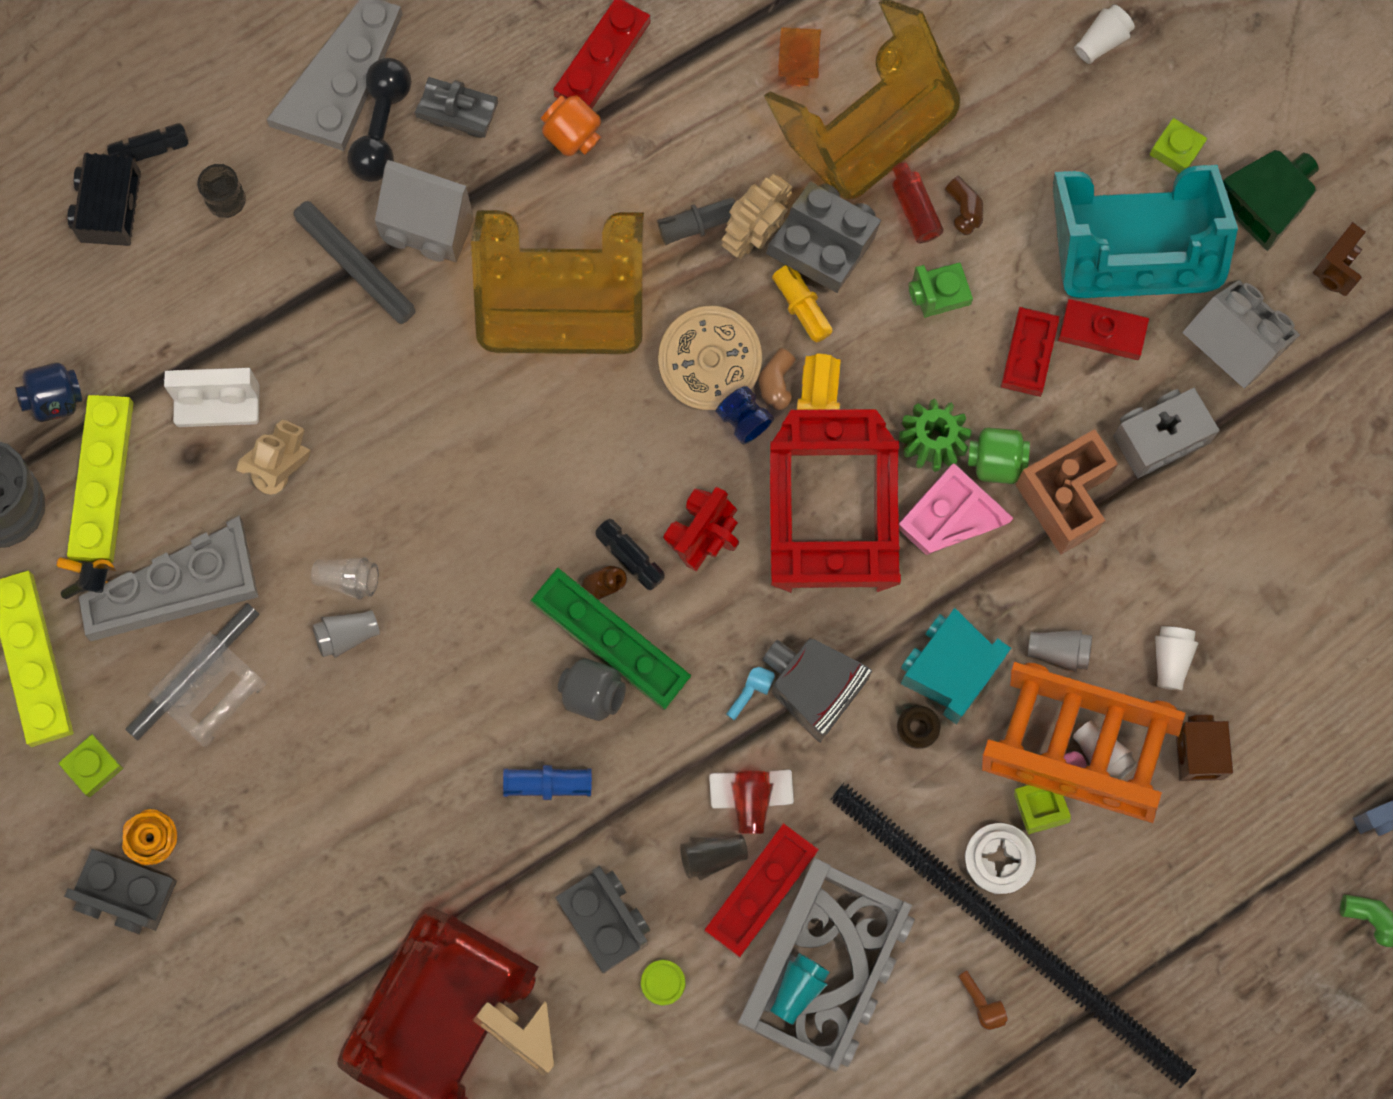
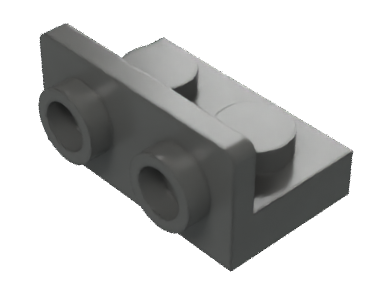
M91 849L75 889L67 888L64 897L76 901L73 910L96 919H99L102 911L117 916L115 926L140 934L142 927L154 931L157 930L177 881Z
M599 865L592 870V874L555 898L604 974L646 947L648 941L644 934L649 932L650 928L637 908L629 912L620 897L627 892L613 870L605 875Z

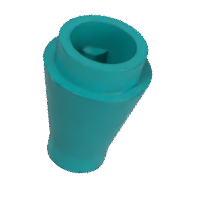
M799 953L794 962L789 960L776 1000L770 1011L793 1025L798 1016L828 985L825 980L830 972L815 961Z

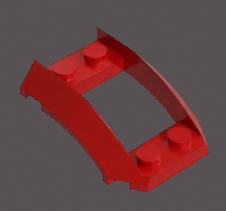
M876 409L790 410L773 441H770L772 586L792 593V588L876 587V591L880 592L900 585L898 515L899 441L893 438L886 428V422ZM874 455L875 541L792 542V456Z

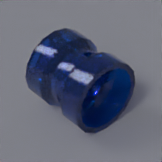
M743 386L735 390L716 409V413L721 420L733 426L735 437L743 445L760 436L774 421V417L768 409L760 407L755 402L756 395L749 386Z

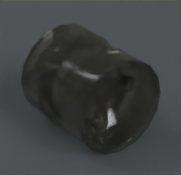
M213 164L202 170L198 177L197 186L208 210L220 218H229L242 211L246 202V195L236 172L225 164Z

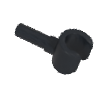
M82 563L79 580L61 591L62 598L69 599L84 591L102 593L108 569L93 568L91 563Z

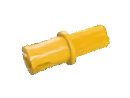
M785 265L773 274L772 279L789 304V313L797 315L813 341L818 343L829 337L833 332L832 327L816 303L818 299L816 292L809 290L800 273L793 268Z

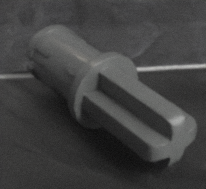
M728 198L698 209L693 204L690 210L658 219L657 224L664 244L668 245L696 234H700L702 237L705 236L704 230L727 223L731 217L729 211L736 202L735 199Z

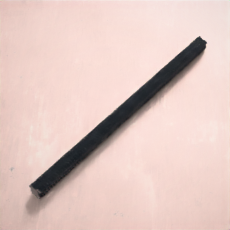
M843 783L830 799L833 801V804L837 803V807L841 806V811L845 810L846 815L849 814L850 818L854 817V821L858 820V825L863 823L862 828L867 827V832L871 831V835L876 834V839L880 837L879 842L884 841V846L888 845L889 850L893 848L892 852H897V857L902 855L901 860L906 858L905 863L910 862V867L914 866V871L919 869L918 874L924 872L922 877L928 876L927 881L932 879L931 885L936 883V889L941 886L940 892L945 890V896L949 894V899L954 897L953 903L958 900L957 906L963 904L962 910L967 907L966 913L972 911L970 917L976 915L975 921L980 918L979 924L985 922L984 928L989 925L987 931L993 929L992 935L998 933L997 939L1002 936L1001 942L1006 940V946L1011 943L1009 949L1015 947L1014 953L1020 951L1019 957L1024 954L1023 960L1029 958L1028 964L1033 961L1031 967L1037 965L1036 971L1042 969L1041 975L1046 972L1045 978L1051 976L1049 981L1055 980L1054 986L1059 983L1058 989L1064 987L1063 993L1068 990L1067 996L1073 994L1071 1000L1077 998L1076 1004L1081 1001L1080 1007L1086 1005L1085 1011L1090 1008V1015L1095 1012L1093 1018L1099 1016L1098 1022L1104 1020L1103 1026L1108 1023L1107 1029L1113 1027L1112 1033L1117 1030L1116 1037L1121 1034L1120 1040L1126 1038L1125 1044L1131 1042L1130 1048L1135 1045L1134 1051L1140 1049L1138 1055L1145 1053L1142 1058L1144 1059L1148 1056L1147 1062L1153 1060L1152 1066L1158 1064L1157 1070L1162 1067L1163 1069L1160 1073L1166 1071L1165 1077L1171 1075L1170 1081L1176 1079L1175 1085L1180 1082L1179 1088H1182L1195 1074L1196 1068L1193 1069L1192 1065H1188L1187 1061L1184 1062L1178 1053L1175 1054L1174 1050H1170L1169 1046L1166 1047L1164 1042L1161 1043L1160 1039L1157 1040L1156 1035H1152L1151 1031L1148 1032L1146 1027H1142V1024L1139 1025L1137 1020H1133L1134 1017L1129 1016V1013H1124V1009L1121 1010L1120 1006H1116L1115 1002H1111V999H1108L1106 994L1103 995L1102 991L1099 992L1097 987L1094 988L1093 984H1089L1088 980H1084V976L1081 977L1079 972L1075 973V969L1072 970L1070 965L1067 966L1066 962H1062V958H1057V954L1054 955L1053 951L1050 952L1048 947L1045 948L1044 944H1040V940H1035V936L1031 937V933H1026V929L1023 930L1022 926H1017L1018 922H1013V918L1009 919V915H1004V911L1000 912V908L995 909L996 904L991 905L992 901H987V897L982 898L983 894H978V890H974V886L969 887V882L965 883V879L960 880L961 876H956L957 872L951 873L952 868L947 870L948 865L943 866V861L939 862V858L934 859L935 854L930 855V850L925 852L926 847L921 849V843L917 845V840L912 842L913 836L908 838L909 833L904 834V829L899 831L900 826L895 828L896 823L891 824L892 819L886 821L888 816L882 817L883 812L877 814L879 809L873 810L875 805L869 807L870 801L865 803L866 798L860 800L861 794L856 797L858 791L852 793L853 787L848 789L849 784L843 786Z

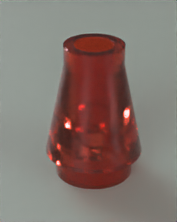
M735 771V781H731V788L738 820V833L764 834L766 816L774 783L770 782L769 771Z

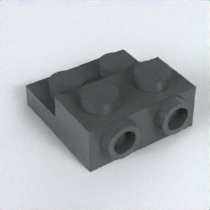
M810 181L792 205L788 218L770 241L766 254L838 293L874 241L881 219L875 217V212L870 206L863 203L853 205L840 198L839 192L829 184L818 186Z

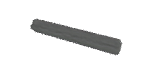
M310 201L303 202L295 209L294 216L296 221L398 323L404 324L413 317L416 312L414 305Z

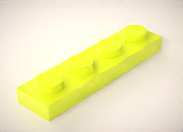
M88 395L67 557L70 560L95 562L96 560L104 559L111 563L114 562L134 404L130 397Z
M28 570L0 579V639L26 744L34 747L73 735L74 732L34 575Z

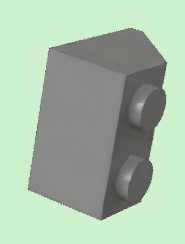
M388 160L384 169L375 217L380 237L387 244L396 248L403 249L409 246L421 250L424 256L435 261L447 259L457 262L474 221L467 187Z

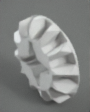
M1005 823L990 824L979 829L971 837L964 854L967 873L979 888L992 892L995 895L1013 893L1022 888L1032 877L1036 865V854L1030 839L1020 829ZM1000 841H1003L1004 855L1011 858V860L1018 861V863L1006 864L999 873V877H996L995 863L988 861V858H982V856L994 854L1000 846Z

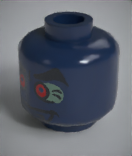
M51 363L25 370L22 375L23 386L15 387L21 411L30 410L34 419L39 422L70 416L76 411V403L82 402L81 390L75 371L73 369L67 371L66 367L61 363Z

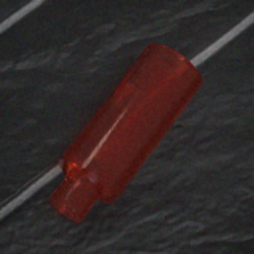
M907 162L897 164L892 169L896 177L892 187L916 242L919 244L930 242L942 235L944 229L918 172H911Z

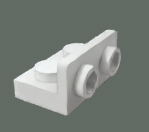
M250 368L165 371L164 387L174 400L173 421L177 427L251 425L259 422V383Z

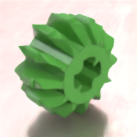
M934 398L930 400L928 410L918 403L913 407L912 412L914 416L905 415L901 424L905 430L900 431L898 438L900 442L908 444L903 452L905 457L918 455L916 462L918 469L924 466L925 461L931 462L932 470L938 472L942 461L947 466L953 463L956 465V455H966L968 446L965 441L970 439L971 430L962 427L966 421L965 413L955 416L951 415L954 408L952 402L948 403L945 409L942 410L939 409L938 402ZM934 430L941 433V436L936 441L928 437Z

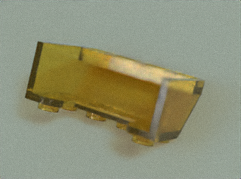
M477 210L471 238L476 338L484 349L494 353L629 354L640 346L643 337L644 212H618L609 216L604 222L602 229V249L520 248L519 225L511 214L499 210Z

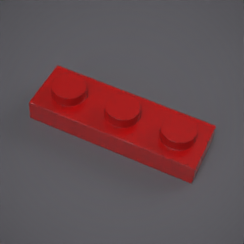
M614 0L554 87V97L559 98L563 95L567 99L570 96H578L593 109L651 23L650 15L624 0Z
M783 823L704 929V932L740 959L818 853L819 849Z

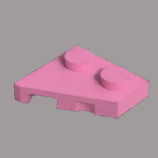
M953 463L899 522V531L924 554L928 555L1005 526L1013 520V517Z

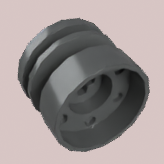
M0 442V548H6L24 541L38 528L45 513V495L39 481L29 470L22 456L9 444Z

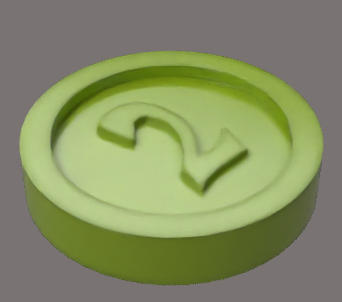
M655 961L647 966L642 974V992L653 1004L659 1006L671 1005L679 1000L684 992V973L677 964L671 961Z

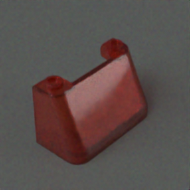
M431 906L427 907L412 924L340 1051L337 1065L357 1082L389 1099H468L465 1096L466 1087L460 1081L488 1033L472 1021L473 1018L487 1002L495 1007L498 1002L502 1004L505 1001L514 1003L519 999H525L535 985V974L539 966L457 918Z

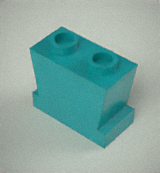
M954 608L947 618L939 614L925 634L931 638L930 642L922 652L915 647L900 669L906 672L901 685L945 706L946 709L942 715L957 725L1012 648L998 638L992 645Z

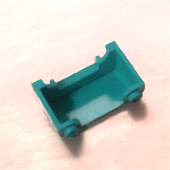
M1197 165L1186 168L1176 176L1172 192L1094 196V184L1088 174L1080 171L1054 173L1053 198L1061 277L1064 290L1068 295L1075 298L1205 293L1220 288L1226 282L1238 226L1218 165Z

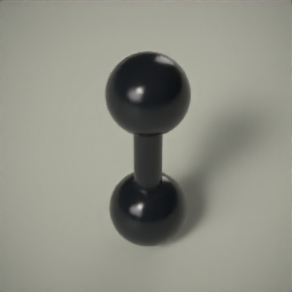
M394 58L379 59L367 71L366 86L370 95L376 100L368 135L354 141L348 151L347 159L350 170L356 177L368 182L383 179L387 161L394 162L393 151L384 140L391 105L402 101L408 95L412 81L408 68L401 61Z

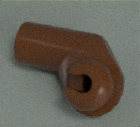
M607 566L587 575L583 579L581 586L600 600L623 589L627 583V575L619 567Z

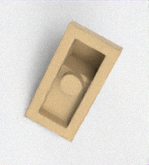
M546 1001L539 1005L523 1028L516 1024L520 1018L502 1003L498 1002L495 1007L488 1002L483 1005L472 1021L543 1076L548 1074L554 1067Z

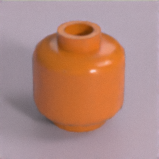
M561 95L541 117V120L545 123L542 128L543 136L565 156H573L579 150L586 155L601 139L596 133L600 127L601 118L578 96H570L566 99Z

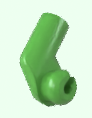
M1343 895L1340 904L1341 916L1369 921L1376 929L1374 932L1376 942L1385 947H1393V912L1387 905L1376 899Z

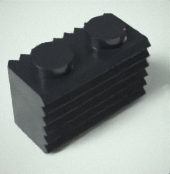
M84 153L82 167H76L74 171V188L78 191L76 205L71 204L68 209L69 228L73 230L81 243L131 245L134 215L136 214L135 208L137 206L136 200L138 199L137 193L139 192L138 186L141 177V171L133 157L120 154L115 156L104 153L101 155L97 153Z

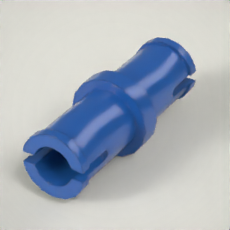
M543 765V769H503V797L543 796V800H552V796L591 797V768L552 769V765Z

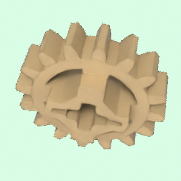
M772 174L769 179L766 177L760 187L756 184L751 185L749 190L740 200L734 203L729 211L731 217L727 222L728 226L725 229L727 233L721 240L724 242L721 246L740 259L745 254H750L754 246L758 249L764 247L766 242L774 233L778 232L785 222L783 218L788 210L786 207L789 204L786 201L792 196L791 190L793 187L775 174Z

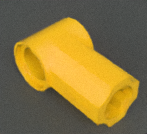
M819 353L805 357L801 384L802 393L801 398H798L797 410L840 409V403L837 402L840 359H836L832 355Z

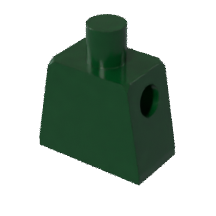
M1273 150L1223 180L1235 219L1266 251L1274 246L1316 192L1315 185L1309 180L1319 170L1316 160L1310 154L1303 152L1291 162L1281 151Z

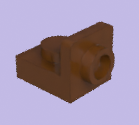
M1353 222L1312 272L1320 279L1324 287L1330 291L1339 292L1343 296H1347L1362 278L1359 273L1349 266L1363 250L1356 244L1366 231Z

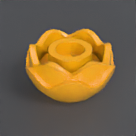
M155 809L144 810L127 820L124 824L122 849L130 859L141 865L158 864L167 859L176 847V826L172 819ZM149 834L154 835V839L151 842L147 841Z

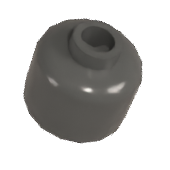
M583 658L575 662L571 668H566L562 672L558 682V691L562 693V703L566 710L601 721L610 714L614 715L618 712L625 697L626 686L624 682H621V676L617 669Z

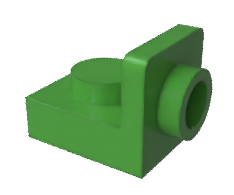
M960 262L926 271L924 265L915 267L913 279L908 284L909 293L914 306H921L924 318L972 304L973 297Z

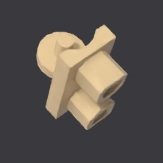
M281 420L276 424L272 435L263 434L256 439L255 447L239 459L236 471L241 473L250 472L253 484L261 492L269 495L277 494L287 485L288 476L308 461L311 450L301 445L305 430L289 421Z

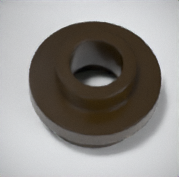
M921 705L911 706L904 710L897 722V733L900 740L913 749H924L931 746L937 740L941 730L940 720L936 713L930 708ZM914 721H920L925 725L926 732L923 735H916L911 731L910 724Z

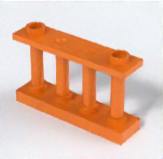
M1014 662L1011 670L1010 686L1021 690L1004 740L996 742L988 739L983 753L982 771L1153 823L1162 792L1154 790L1153 786L1150 785L1165 734L1168 733L1179 737L1186 713L1177 710L1174 705L1165 701L1156 700L1148 702L1051 673L1040 664H1020ZM1037 695L1063 702L1047 753H1042L1041 755L1026 751L1021 746ZM1080 707L1105 714L1090 766H1085L1084 768L1068 764L1064 759ZM1122 720L1148 727L1134 777L1128 781L1111 777L1107 772Z

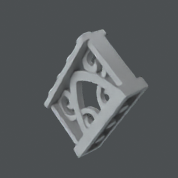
M814 858L737 1025L836 1072L840 1064L849 1067L859 1045L858 1041L852 1039L859 1022L865 1025L869 1023L878 1003V1000L872 998L871 995L878 981L884 984L888 981L897 960L890 957V953L896 940L902 943L905 942L915 919L908 916L912 907L911 904L903 902ZM824 880L860 898L855 900L844 911L821 886ZM866 906L880 908L887 919V927L883 934L878 937H872L868 933L867 925L875 920L872 918L863 919L854 927L850 918L855 912ZM812 919H819L822 922L823 928L829 919L834 924L821 937L812 936L808 930V924ZM840 933L850 957L853 979L836 990L818 995L796 1019V1038L760 1021L763 1011L773 1013L770 1009L776 1000L789 960L794 962L796 959L794 955L790 954L793 946L797 945L803 948L821 947L831 942ZM881 948L869 973L864 949L875 950ZM860 994L849 1019H847L845 1013L837 1006ZM816 1013L814 1019L815 1026L822 1034V1024L826 1020H833L838 1026V1034L835 1041L827 1046L814 1045L806 1035V1014Z

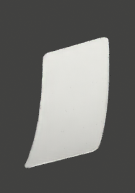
M791 770L713 773L709 776L712 808L788 805L794 802Z

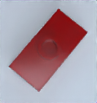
M1068 299L1058 341L1139 360L1143 350L1149 318Z
M1019 307L1003 372L1001 388L1041 397L1060 316Z

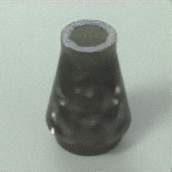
M742 834L734 836L690 837L689 842L680 844L682 865L689 879L698 877L699 880H703L737 862L748 859L747 845Z

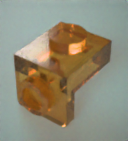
M780 28L778 77H786L785 85L809 86L810 79L819 78L821 29Z

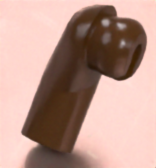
M956 176L945 187V191L960 205L961 214L954 219V226L963 235H970L975 228H980L983 223V201L960 176Z

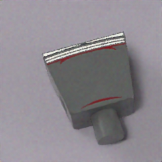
M811 638L807 640L797 654L777 639L762 659L781 674L773 685V695L820 743L869 680L872 673L869 667Z

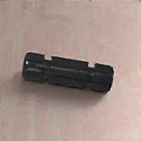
M176 123L165 127L166 131L164 132L157 129L128 138L129 142L125 144L123 140L111 143L107 146L108 155H129L135 158L137 162L166 153L169 147H172L173 150L186 147L189 144L187 133L181 123Z
M609 518L596 529V537L605 547H611L610 552L633 575H639V582L647 590L656 588L665 578L664 571L655 562H649L650 557L627 533L622 534V528L613 519Z

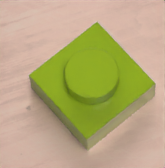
M1173 118L1153 146L1149 155L1180 173L1191 166L1208 138Z
M93 734L58 763L89 798L124 769Z
M1031 785L1014 790V797L1028 835L1070 823L1071 815L1063 795Z

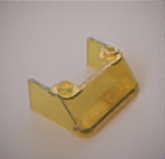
M881 0L879 2L893 34L879 48L876 55L875 65L881 81L828 125L824 126L821 118L809 112L807 107L771 91L764 95L788 145L826 184L836 188L839 194L847 199H856L867 192L950 123L960 108V95L923 11L892 0Z

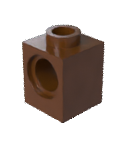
M1207 714L1189 716L1188 722H1184L1179 737L1176 736L1179 781L1224 780L1233 774L1229 721H1215L1214 715Z

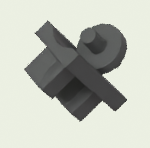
M428 77L423 96L416 107L415 115L416 118L430 121L432 124L442 127L447 126L467 132L469 135L485 138L498 105V98L465 88V84L457 80L451 84Z

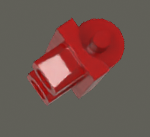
M715 487L712 493L697 488L694 489L687 499L685 507L689 514L695 516L690 526L687 527L675 521L670 524L663 535L668 546L678 553L686 567L696 572L707 555L715 558L722 547L729 551H735L739 545L738 539L731 534L738 524L733 518L737 508L727 499L728 493L718 487Z

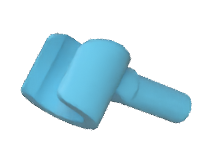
M762 667L752 669L742 693L726 715L735 720L751 699L754 690L767 695L775 678L774 672Z

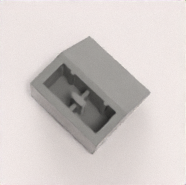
M1238 280L1215 295L1182 333L1245 389L1300 334L1294 329L1295 325L1287 315L1280 311L1272 310L1263 302L1264 297L1257 288L1248 283L1243 284Z

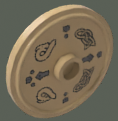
M716 305L698 306L680 314L666 328L658 348V368L668 390L684 404L702 410L722 409L740 401L756 383L762 365L761 344L750 323L737 312Z

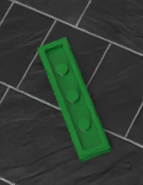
M558 567L530 600L532 605L605 664L617 669L621 677L662 710L667 708L692 676Z

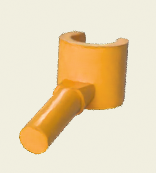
M60 557L57 561V567L80 573L82 563ZM100 559L92 563L93 568H107L110 571H116L113 564L108 560Z

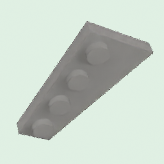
M359 0L267 118L269 127L344 151L369 94L366 86L367 71L374 62L385 57L403 15L401 6L382 0Z
M240 516L227 521V527L209 536L206 532L190 540L191 545L171 555H168L166 552L152 559V565L134 574L129 571L105 583L102 593L87 592L79 596L85 636L89 641L259 597L244 524Z

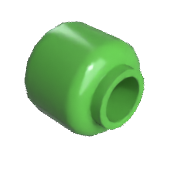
M984 428L980 432L979 441H970L968 466H976V475L980 481L1014 484L1018 481L1022 471L1028 467L1030 441H1024L1023 435L1019 430Z

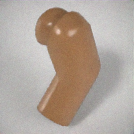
M784 348L778 349L758 377L762 399L766 404H771L775 410L785 409L792 400L791 393L786 390L784 375L795 363L796 359Z

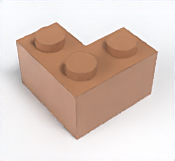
M1095 429L1024 469L1016 483V487L1060 555L1095 536L1106 521L1087 491L1108 480L1118 463Z

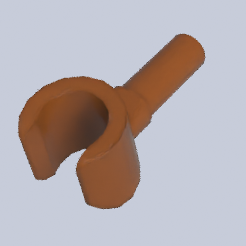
M965 971L958 977L973 999L981 1026L988 1030L1005 1026L1008 1018L1002 1001L999 1000L987 1004L984 995L969 972Z

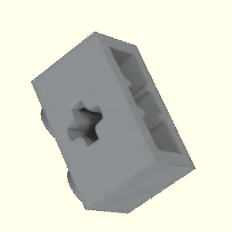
M1195 388L1182 394L1178 389L1173 390L1156 401L1157 406L1147 411L1139 407L1120 418L1121 424L1113 437L1137 479L1210 444L1220 431ZM1157 426H1158L1161 430H1162V429L1169 428V430H1170L1171 433L1169 434V432H1168L1167 430H1163V431L1159 432L1158 429H1157Z

